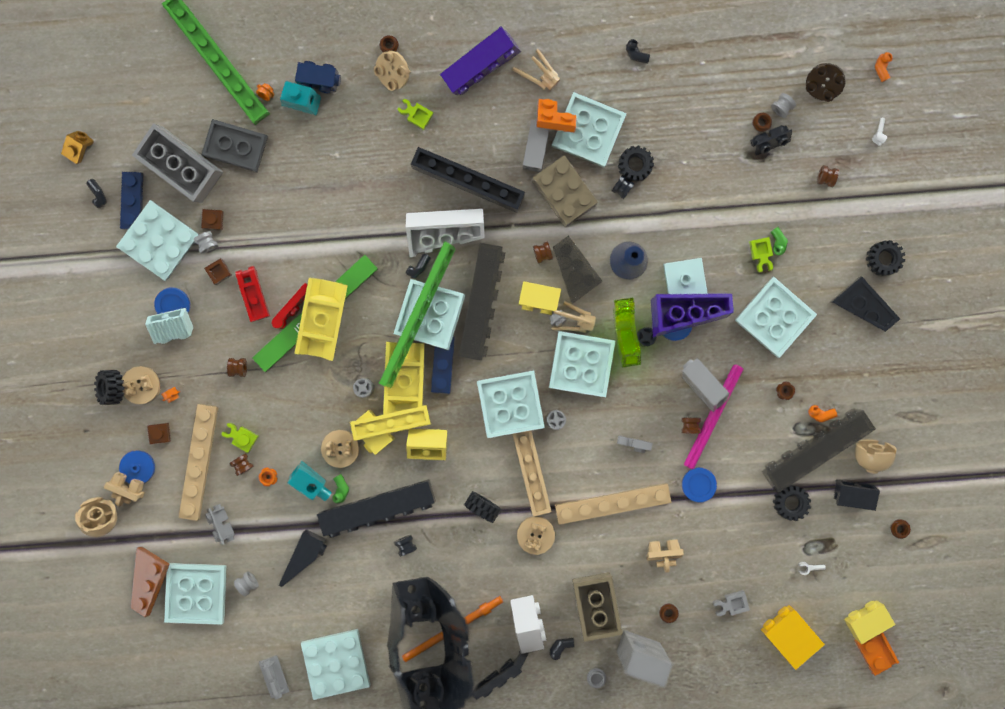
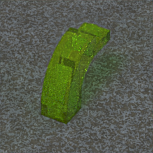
M632 297L614 300V328L622 368L641 365V349L635 326L634 299Z

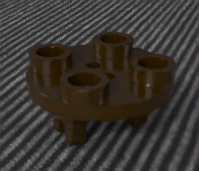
M819 64L808 73L806 91L815 99L830 102L843 92L846 84L845 74L835 64Z

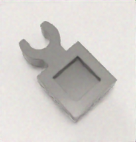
M618 436V444L634 447L636 452L645 453L646 450L651 451V442Z
M743 590L724 595L726 601L715 600L712 602L714 606H722L720 611L715 612L717 616H723L726 611H729L731 616L750 611Z

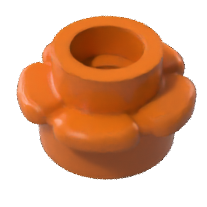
M264 83L257 86L256 94L261 99L269 101L274 97L273 88L270 85Z
M176 387L167 390L161 394L164 398L163 401L167 400L170 403L179 398L177 394L180 391H177Z
M268 467L264 468L259 474V481L264 486L274 485L278 479L276 477L277 472Z

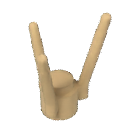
M536 49V53L547 69L534 56H532V60L544 72L541 76L542 82L515 67L512 68L514 72L536 83L543 90L546 88L551 90L560 80L558 74L553 70L539 49Z
M566 301L563 304L579 312V317L558 310L554 311L557 315L578 321L577 325L580 327L553 326L552 330L580 331L586 333V330H593L596 317L592 316L590 312L584 311Z

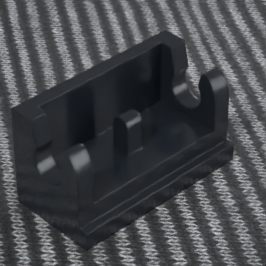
M836 480L834 499H837V506L876 511L880 490L875 485Z

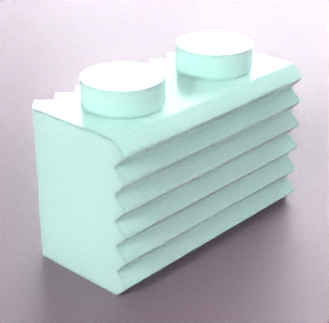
M186 308L148 316L145 323L154 344H165L176 338L186 339L192 334L193 324Z

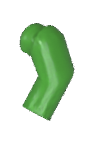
M776 227L770 232L775 238L773 252L775 255H783L786 251L788 240L780 228Z
M342 474L333 478L337 485V490L332 499L337 504L344 502L349 492V487Z

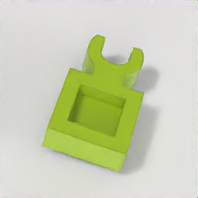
M403 99L402 101L407 105V109L402 110L398 107V112L401 115H409L407 120L410 123L425 130L434 113L418 103L412 107L407 99Z
M770 237L749 241L752 259H758L759 261L757 271L759 273L763 272V264L768 266V271L773 270V264L768 260V257L773 256Z
M227 423V426L231 428V433L228 434L224 431L221 433L222 436L226 438L232 437L233 441L231 444L249 453L259 436L243 426L238 431L233 423Z

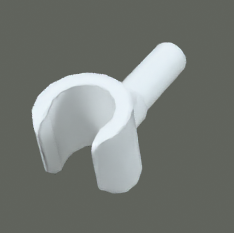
M880 118L878 130L872 138V141L879 146L887 139V136L882 134L885 118Z
M806 562L799 563V566H807L805 571H799L802 575H807L813 570H825V565H808Z

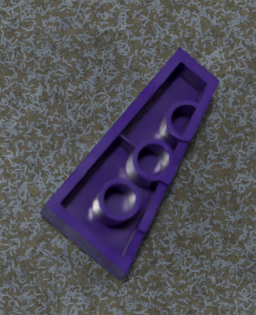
M501 26L440 73V76L453 94L463 95L469 90V87L480 82L485 76L521 53V50L510 34Z
M656 294L651 299L653 338L727 318L734 313L732 294Z

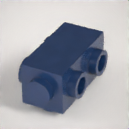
M304 61V63L298 62L295 82L312 89H319V92L330 94V91L336 92L337 86H340L341 75L331 64L320 66L315 65L312 61Z

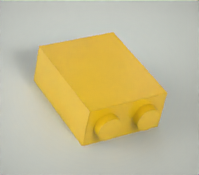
M788 605L781 608L776 617L767 620L763 624L761 631L796 670L825 644L797 611Z

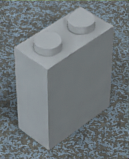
M698 358L694 361L692 359L683 366V380L712 412L728 400L729 392Z

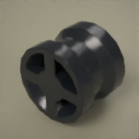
M622 175L611 191L620 194V197L624 200L635 183L632 181L628 182Z
M649 327L642 328L636 333V341L643 347L653 345L657 338H653V329Z
M407 535L394 541L395 546L399 549V557L417 550L416 545L412 542V535Z

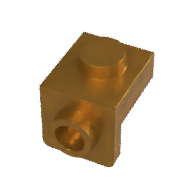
M81 131L66 135L61 154L74 163L79 164L82 162L86 147L92 145L94 140Z

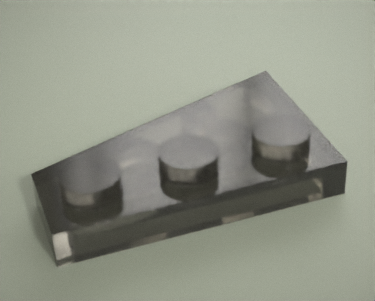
M569 235L553 246L571 304L603 282Z

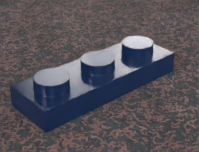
M122 172L120 229L128 230L142 212L144 179L142 172Z
M455 337L452 338L449 350L436 346L434 348L431 392L451 393Z

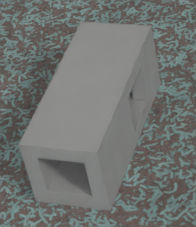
M536 119L531 120L522 169L541 172L549 129L536 127Z

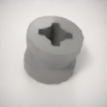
M782 93L779 96V100L771 105L772 110L782 118H786L789 114L788 111L796 107L795 101L785 93Z
M211 231L204 232L194 238V242L200 247L199 251L201 254L208 253L218 247L217 242L212 239L213 234Z
M361 378L354 383L353 391L358 397H368L373 393L374 385L371 380Z
M553 410L548 413L546 421L550 428L559 430L565 426L566 417L561 411Z
M246 572L242 578L234 581L236 589L243 596H247L250 590H255L259 587L256 578L250 572Z

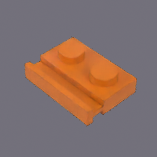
M883 632L863 644L856 639L854 640L874 676L899 663Z

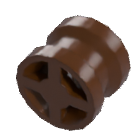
M823 165L818 173L817 184L822 185L824 183L833 188L839 176V169H829L828 166Z
M548 241L544 242L543 245L533 246L538 264L542 263L543 260H553Z
M234 358L228 359L227 374L229 377H234L235 375L240 377L246 376V358H240L239 360Z
M682 417V433H701L699 428L701 418Z
M243 454L229 463L236 470V476L254 467L252 463H249L247 454Z

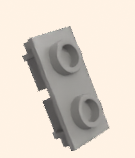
M221 504L213 506L214 511L208 508V513L205 516L209 525L213 524L215 531L212 533L216 543L220 542L223 545L225 544L223 541L225 539L227 542L234 540L235 533L230 523L222 524V521L227 520L228 517L224 506L222 507Z
M277 655L259 661L271 698L279 699L282 697V694L290 692Z

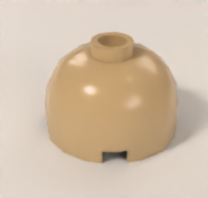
M860 440L856 443L855 458L861 467L867 469V472L877 474L889 469L893 465L897 450L895 446L886 442L885 445L878 444L879 440Z
M102 497L91 498L83 502L78 513L77 511L75 513L77 526L84 534L91 537H101L110 533L118 520L117 510L112 501L109 499L108 501L103 500Z

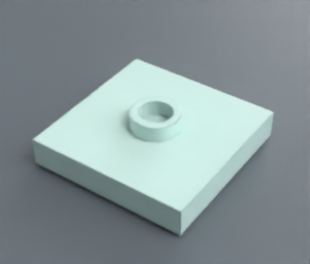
M702 258L663 264L668 294H708Z

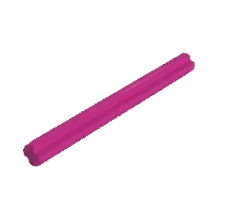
M736 364L732 366L723 384V387L729 392L728 400L743 372V368ZM728 400L714 412L710 410L701 428V433L698 434L684 462L686 467L690 469L695 468Z

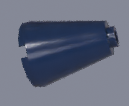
M635 242L620 243L611 253L610 266L618 277L628 280L635 279L641 276L647 268V253L641 245Z

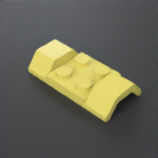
M309 278L295 354H307L333 361L348 285L318 278Z
M386 342L385 369L397 342ZM412 343L392 388L384 386L383 415L422 406L425 343Z

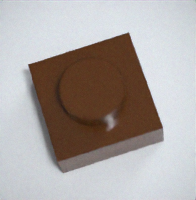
M203 209L201 228L222 230L224 211Z
M221 258L204 268L214 285L232 276Z
M169 423L147 426L149 444L171 442Z

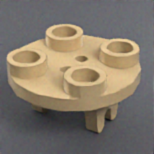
M395 51L383 52L378 57L374 67V74L390 91L404 87L411 73L403 56Z
M133 367L122 378L124 380L123 387H125V390H123L124 396L131 403H149L160 393L159 378L153 369L149 367Z
M347 430L332 431L322 441V456L333 467H347L355 462L359 455L360 447L358 440L354 441L353 434Z
M532 516L527 517L520 524L517 531V539L524 551L529 554L539 555L552 547L555 540L553 525L547 519Z

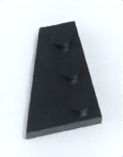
M862 276L857 278L831 301L885 332L900 320L899 316Z
M520 650L515 660L511 658L507 660L499 669L500 672L497 670L493 671L476 685L473 697L476 700L482 696L485 698L492 693L495 687L501 688L509 678H516L522 672L521 668L529 653H521Z

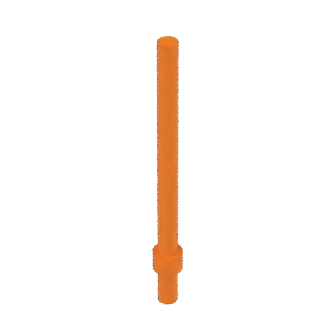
M498 596L489 603H483L479 606V609L464 617L467 625L482 615H488L492 612V609L504 603L501 596ZM442 631L402 655L403 660L407 662L442 641Z

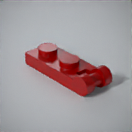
M255 266L248 267V270L236 271L235 275L250 322L270 317ZM250 277L251 282L246 283L245 278Z
M307 283L301 286L272 319L271 323L274 328L284 329L287 326V319L299 312V306L305 301Z

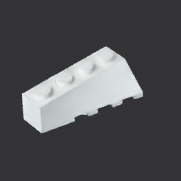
M483 209L406 213V233L410 257H414L420 252H425V254L433 252V249L442 247L444 241L452 245L458 242L464 244L485 238Z

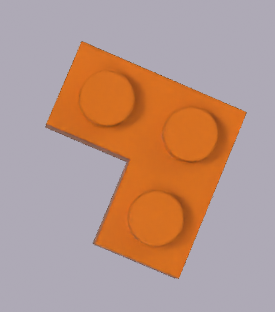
M539 99L536 127L575 133L576 115L557 112L558 101Z

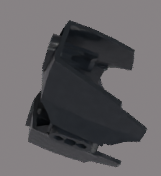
M429 577L392 583L391 616L387 647L389 667L396 679L403 709L464 708L465 702L473 697L475 683L472 675L471 661L465 658V656L469 655L467 623L457 609L453 597L441 585ZM410 585L413 586L411 593L408 592V587ZM429 621L435 623V621H438L443 633L444 663L401 673L398 645L405 638V625L413 627V622Z

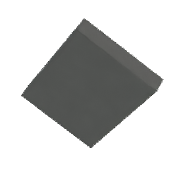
M212 119L201 156L258 172L268 136Z

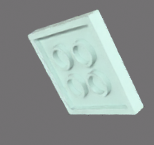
M573 92L565 113L576 115L575 133L558 130L551 147L604 168L627 113Z
M150 200L116 247L161 279L167 281L194 244V238L199 234Z
M772 277L738 315L735 321L777 358H780L817 314L775 277Z
M410 279L393 334L401 336L425 283ZM438 287L414 340L449 350L465 294Z
M558 331L549 388L606 397L615 341Z
M534 371L477 381L487 438L545 428Z
M169 563L170 565L166 573L164 622L222 625L225 616L227 565Z
M358 629L301 642L313 700L370 687Z

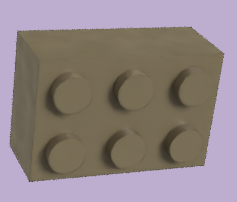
M565 155L533 177L532 182L565 228L593 209L598 203Z
M610 572L572 579L584 642L623 635Z

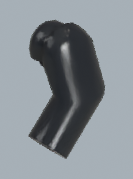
M634 39L629 40L626 45V51L631 60L648 64L650 54L640 52L637 46L638 42Z
M94 179L88 180L86 185L96 197L92 200V203L97 208H101L107 202L102 188Z
M423 254L415 268L413 266L407 268L406 275L411 276V278H417L425 271L431 257Z
M574 638L556 640L550 648L549 654L551 658L559 660L565 648H574Z

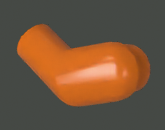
M889 52L881 54L875 64V70L881 82L891 78L886 69L889 62L893 59L892 54Z
M813 405L808 411L810 417L818 422H825L837 417V412L834 408L823 411L819 406Z

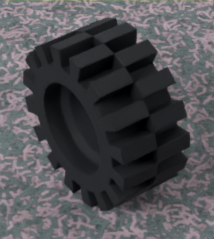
M639 145L637 147L631 146L619 158V173L629 179V182L643 181L653 170L654 158L651 157L650 151H646L647 148L645 147L640 148ZM633 157L640 158L643 162V168L639 171H633L629 167V160Z
M891 240L874 244L866 254L869 255L866 258V261H869L867 267H871L870 271L876 272V275L887 276L897 273L904 266L902 263L906 260L903 259L905 252H901L903 250L902 246L898 247L899 244L897 242L893 243ZM883 251L889 252L892 256V261L888 266L881 264L879 261V255Z
M100 370L94 382V385H96L94 392L96 391L95 397L98 398L97 401L100 402V405L120 404L124 396L123 390H125V387H123V376L120 375L118 370Z
M794 485L782 486V489L779 488L777 490L778 493L774 494L776 498L773 500L775 504L773 507L777 510V514L790 521H799V518H805L804 515L809 514L807 510L811 509L809 505L811 499L808 498L809 494L804 489ZM792 495L796 496L799 500L798 507L794 510H788L785 506L786 499Z
M473 491L464 504L472 513L490 523H494L501 511L500 507L492 503V501Z

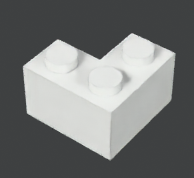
M533 595L510 600L521 653L544 649L543 641H546L542 619H538L537 614H541L539 602H534Z

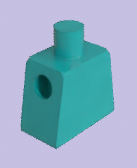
M285 81L280 102L284 107L317 116L322 97L310 87Z
M303 461L298 464L289 476L287 483L311 500L318 496L323 501H326L332 494L330 490L324 487L326 480Z

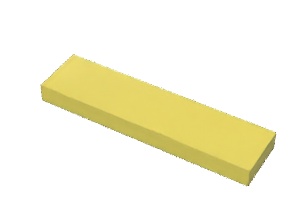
M426 405L352 421L350 424L353 439L357 441L430 425V419Z

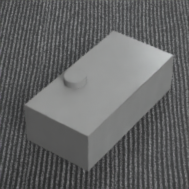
M156 124L151 126L132 154L133 157L193 202L202 203L223 173V171L163 126Z
M624 630L616 652L625 674L665 687L672 662L661 643Z

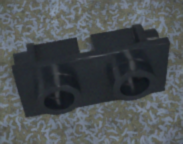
M780 125L769 130L771 137H768L766 132L754 136L750 143L752 147L756 146L755 156L768 153L771 149L788 144L791 141L792 129L789 130L786 125Z

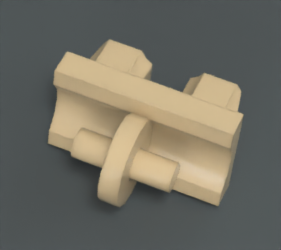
M117 472L113 475L111 481L105 483L104 489L113 492L111 497L116 499L115 505L120 507L123 503L130 504L132 500L137 501L139 498H143L145 494L142 491L144 482L133 479L128 486L124 484L127 476Z
M677 539L667 541L668 550L661 551L660 541H654L649 543V552L646 557L647 561L663 560L656 562V566L664 567V571L669 572L670 566H676V560L669 561V559L682 558L684 552L683 549H680Z

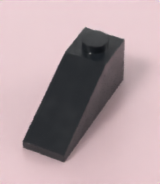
M309 530L302 532L278 586L283 587L315 561L319 555L323 556L327 545H325L327 539Z

